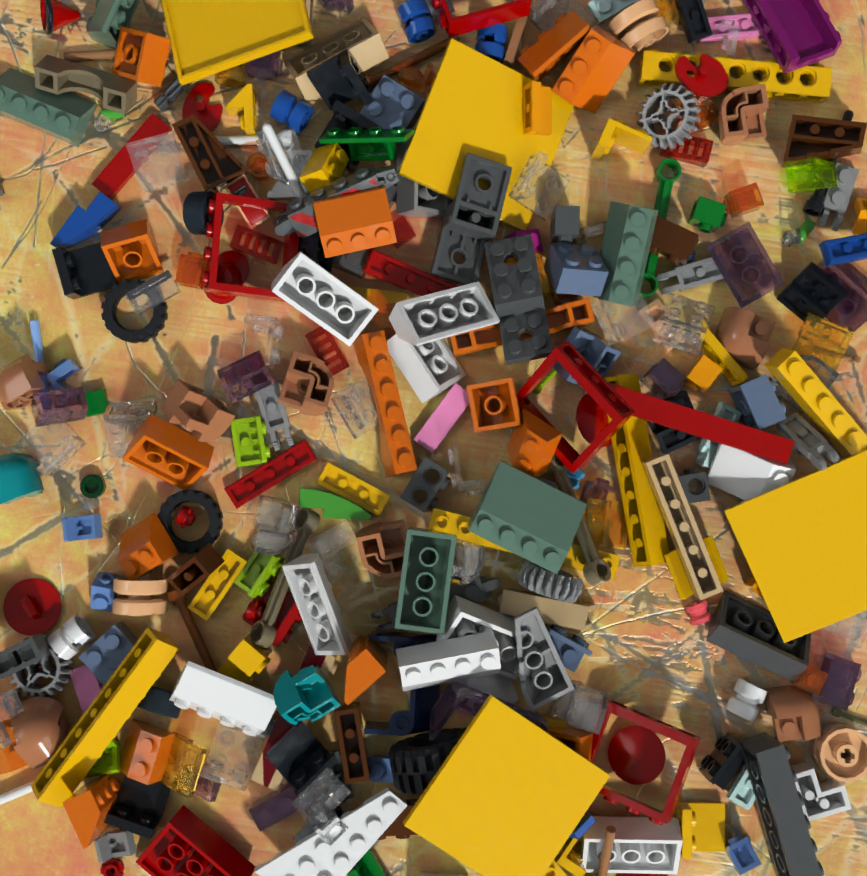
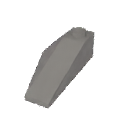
M537 607L514 617L520 690L530 710L533 711L574 690V687Z

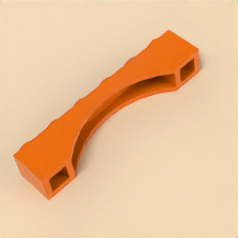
M589 298L565 303L546 310L550 335L572 330L574 326L578 328L589 326L595 321ZM499 323L449 337L454 358L503 346ZM524 333L519 339L521 341L530 340L532 335Z
M384 330L361 334L355 339L354 346L358 363L368 380L377 410L381 458L385 475L390 477L418 470Z

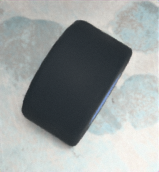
M191 192L185 198L183 220L190 233L205 235L207 222L210 223L211 213H207V207L209 206V199H212L215 194L214 192ZM222 209L221 227H222L223 219H224V210H223V209Z
M151 686L144 699L137 705L140 709L175 719L179 717L181 708L176 707L174 702L169 700L173 691L156 686Z

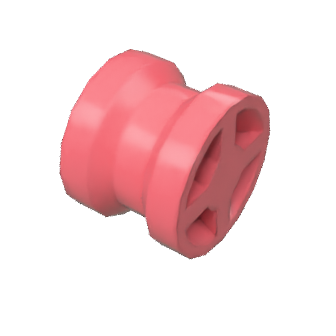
M707 599L692 602L684 607L685 611L690 614L691 618L689 621L692 626L708 622L714 618L713 614L708 610L709 603Z

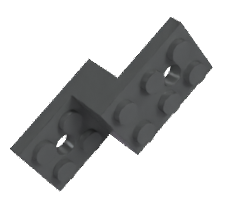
M470 153L465 155L454 201L445 209L429 275L461 285L478 281L485 252L484 243L496 236L512 167ZM479 178H483L488 182V190L479 188ZM454 252H459L463 255L464 261L462 264L454 262Z
M526 234L484 243L494 305L500 320L499 327L506 365L548 357L553 348L532 235ZM510 257L518 259L517 263L513 265H508L505 262ZM524 333L532 335L529 341L524 342L519 339Z

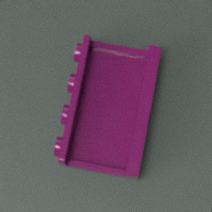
M743 0L784 74L834 56L842 43L840 33L835 30L828 13L824 11L819 0Z

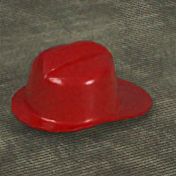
M238 251L223 252L218 257L216 282L243 286L249 273L247 258ZM205 292L211 301L218 304H227L236 298L234 295Z

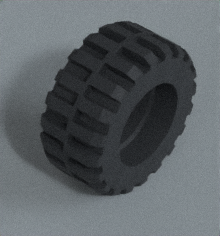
M467 728L430 731L405 738L393 744L388 755L395 788L403 794L421 795Z

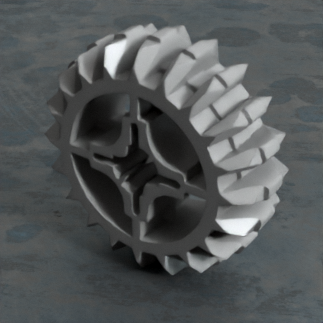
M671 83L670 87L662 84L661 91L658 88H653L654 95L645 94L648 101L640 103V106L644 109L637 112V115L642 117V119L637 121V125L642 126L641 129L647 131L649 136L653 137L651 145L654 147L660 145V148L665 150L668 146L671 149H675L676 143L681 146L684 145V137L689 140L692 139L690 131H697L698 128L694 126V123L701 121L700 117L695 116L701 112V108L696 106L699 102L698 99L692 98L694 95L692 91H686V87L683 85L678 87L675 83ZM671 99H680L684 109L675 108ZM682 121L681 125L677 129L679 122ZM654 124L662 125L663 129L666 130V135H659L655 130Z
M531 561L524 562L518 574V582L524 588L545 597L567 603L577 602L583 590L584 583L577 576L560 569L555 574Z
M44 634L43 637L52 655L39 661L43 665L41 666L43 670L39 672L38 667L40 666H37V663L26 667L28 677L24 669L14 673V678L9 680L11 684L15 682L18 684L15 687V691L23 689L22 696L24 697L30 693L31 698L38 696L48 697V695L53 697L57 695V690L62 691L65 688L63 683L70 681L66 674H71L73 669L67 667V665L73 663V659L64 660L58 656L48 642V634ZM52 656L55 659L56 667L52 664ZM42 676L53 678L49 685L36 684Z

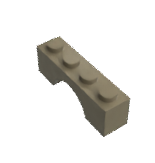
M46 55L35 66V88L57 95L69 91L86 92L98 97L102 101L104 109L125 115L136 103L137 81L51 55Z

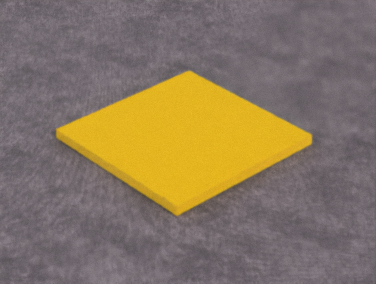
M161 0L169 39L171 40L170 44L177 76L182 86L314 38L305 0Z
M450 39L414 129L415 134L410 139L397 174L454 200L464 157L467 153L512 167L499 222L519 231L526 230L574 105H571L552 91V134L549 136L524 135V86L534 80L454 39ZM483 178L478 179L479 188L488 190V182Z
M864 451L844 458L837 463L830 464L823 471L818 469L724 509L725 515L784 643L867 610V457Z
M490 694L404 819L403 824L483 876H543L610 775Z

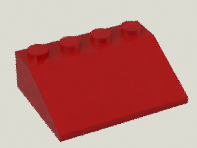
M184 805L136 861L151 876H251L256 867Z

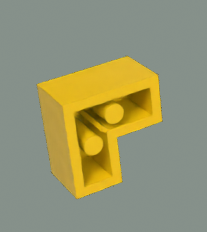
M338 143L327 144L314 149L299 179L311 194L313 190L319 187L325 188L332 185L336 179L344 177L342 173L349 158Z
M248 635L228 656V659L217 672L250 685L256 679L253 676L254 672L259 675L271 661L268 656L272 651L269 648L252 644Z

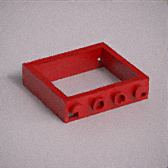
M431 0L433 9H437L439 12L438 19L441 29H445L448 38L529 16L532 0H513L509 3L452 18L446 0Z
M216 192L212 199H209V206L207 207V213H211L210 223L207 222L205 237H209L208 247L205 246L203 260L207 261L206 271L203 270L201 277L202 285H205L204 292L286 302L273 293L271 289L218 283L216 281L223 203L282 213L286 212V205L289 203ZM296 232L285 235L282 268L298 254L299 236Z
M567 341L553 349L516 395L520 413L522 409H526L555 428L527 397L558 361L609 415L612 421L581 455L561 436L554 454L567 469L575 473L597 454L635 411L577 349Z
M611 699L605 700L593 732L590 759L592 763L611 713L686 745L663 812L605 785L599 792L604 795V800L613 804H617V802L626 805L625 809L637 815L641 812L649 816L648 820L655 824L663 825V823L671 822L701 738Z

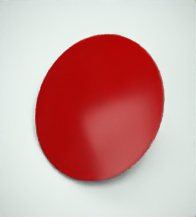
M586 393L578 403L576 421L581 435L591 444L609 423L607 413ZM610 439L603 447L612 444V440Z
M36 578L25 579L16 583L6 594L3 604L4 616L10 627L16 632L28 636L43 634L49 631L57 623L62 609L61 598L57 590L50 583Z
M633 725L619 730L611 739L608 748L611 768L619 778L630 784L643 785L655 780L665 765L666 755L662 741L653 731L642 726Z

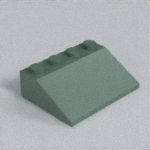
M500 460L467 523V527L470 532L557 574L570 550L587 503Z

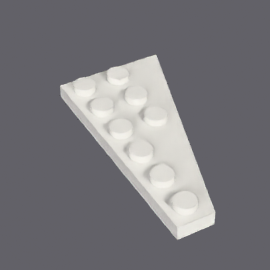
M387 787L364 801L363 805L351 812L347 811L342 814L340 819L331 824L329 822L296 842L295 846L285 852L281 851L274 855V858L265 864H259L255 867L254 872L259 876H346L408 806L407 801L390 787Z

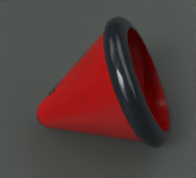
M41 0L40 2L42 26L47 35L81 17L78 10L58 0Z

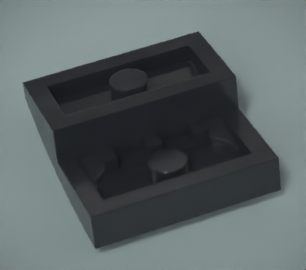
M811 261L776 299L809 327L814 328L828 315L831 309L847 296L848 291Z
M685 390L663 399L694 409ZM647 421L662 453L668 454L700 438Z

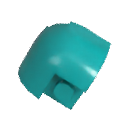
M16 452L0 456V504H10L24 497H34L43 493V483L37 472L43 466L38 459L29 454Z
M311 665L302 668L295 676L286 670L279 677L274 687L273 696L280 715L293 725H296L298 721L306 719L314 722L341 706L332 685L319 666L314 667Z

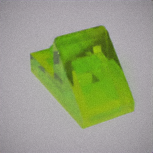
M811 157L810 165L786 168L788 194L836 187L838 185L835 162Z

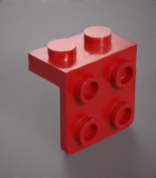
M270 581L268 592L259 599L253 598L251 602L260 600L263 606H266L275 583ZM288 591L274 623L276 636L272 644L276 647H279L282 642L287 644L293 634V631L290 630L295 622L299 624L302 620L294 597ZM246 609V611H245V613L243 614L242 618H243V620H244L246 623H248V624H250L251 626H253V625H254L253 621H248V620H247V617H246L247 609Z

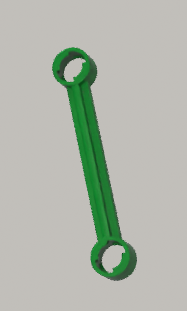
M672 158L664 159L655 171L659 185L654 210H659L657 216L664 219L667 216L673 183L681 175V165ZM668 164V167L672 168L676 176L672 179L664 178L660 172L662 165ZM651 253L648 255L644 277L646 278L645 280L650 282L653 290L650 293L640 292V298H648L658 289L655 271L659 253L657 256Z

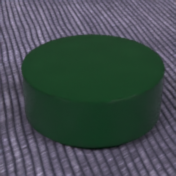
M88 475L82 479L80 490L87 498H98L104 494L106 483L98 475Z

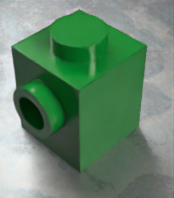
M700 196L694 202L687 224L698 227L697 230L703 233L715 232L718 228L723 227L728 214L725 213L727 205Z

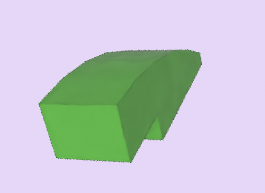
M300 488L299 507L323 508V518L372 520L371 513L344 497L321 490Z

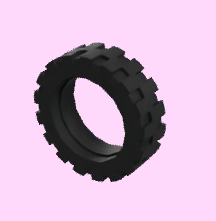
M125 279L120 281L121 283L118 285L114 284L111 287L112 290L105 294V302H102L101 305L103 309L101 316L102 320L105 321L106 328L114 336L126 342L144 343L149 341L148 339L155 338L158 332L163 330L164 322L168 318L166 313L168 307L162 293L156 287L145 293L152 301L154 307L153 317L143 329L136 331L127 330L117 320V305L125 295L143 287L148 282L139 279Z
M198 490L179 491L169 496L166 502L161 505L160 513L157 515L180 553L192 554L201 550L208 543L213 545L215 540L219 538L220 531L223 528V514L220 512L219 504L210 495ZM190 501L203 506L209 514L210 520L209 528L205 535L197 541L191 542L176 536L171 525L174 510L182 503Z

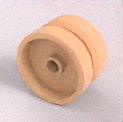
M641 0L615 16L608 24V29L612 36L620 39L623 44L635 51L636 55L661 40L668 33L669 26L664 17H657L659 7L655 0Z
M127 577L113 578V591L117 594L128 596L112 600V613L128 616H150L167 613V600L162 597L152 596L163 594L167 591V578L141 577L137 580H129Z
M830 722L822 725V735L811 739L809 746L811 758L816 766L838 781H857L867 774L866 736L845 723Z

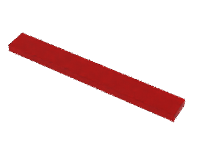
M609 383L635 411L632 415L633 417L782 464H788L794 445L793 440Z

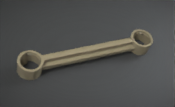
M554 454L547 472L554 475L559 490L576 498L566 471L567 468ZM583 516L576 532V537L586 561L583 567V574L590 585L598 586L611 578V570L609 565L599 558Z
M302 508L297 513L294 520L296 531L282 566L301 556L308 536L313 534L319 526L320 515L317 512L308 508ZM282 567L262 618L253 625L249 635L252 644L263 648H268L275 639L276 628L274 623L289 588Z

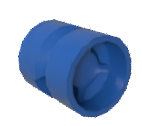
M408 0L398 7L397 12L401 23L406 25L404 31L409 43H420L435 35L436 27L433 19L428 16L430 11L426 0Z
M496 24L477 30L476 40L479 43L475 45V50L503 64L505 47L503 45L506 44L508 28L502 24Z
M282 90L272 105L270 117L280 123L287 122L288 128L301 133L313 115L314 106L304 100L297 101V97L287 90Z

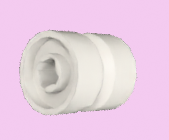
M74 615L65 622L64 629L58 628L48 636L51 648L64 660H69L77 654L79 646L85 647L95 639L92 628L78 615Z
M738 678L733 689L737 695L729 698L725 709L748 721L755 722L759 711L756 705L763 704L768 691Z

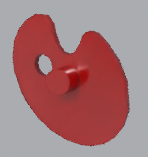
M707 54L700 56L699 66L693 65L685 56L680 57L676 62L675 73L678 80L687 90L692 91L696 95L703 97L718 96L728 86V74L724 67ZM688 71L693 72V78L687 75Z
M201 83L195 86L187 95L182 110L183 119L194 114L211 133L217 128L223 112L221 104H209V100L215 92L212 84ZM202 96L203 101L197 102V98Z

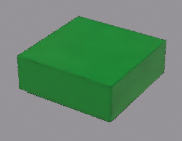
M106 389L81 394L85 417L110 413Z

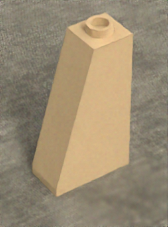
M509 588L503 589V593L499 594L497 606L500 607L499 613L518 616L537 607L544 623L582 631L592 627L595 604L580 601L567 603L545 597L541 594Z

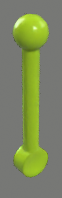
M554 369L533 390L535 394L541 393L542 387L557 373Z

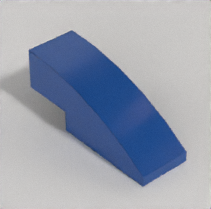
M99 192L86 211L80 206L76 207L50 244L55 248L62 247L67 249L85 241L110 222L121 207Z

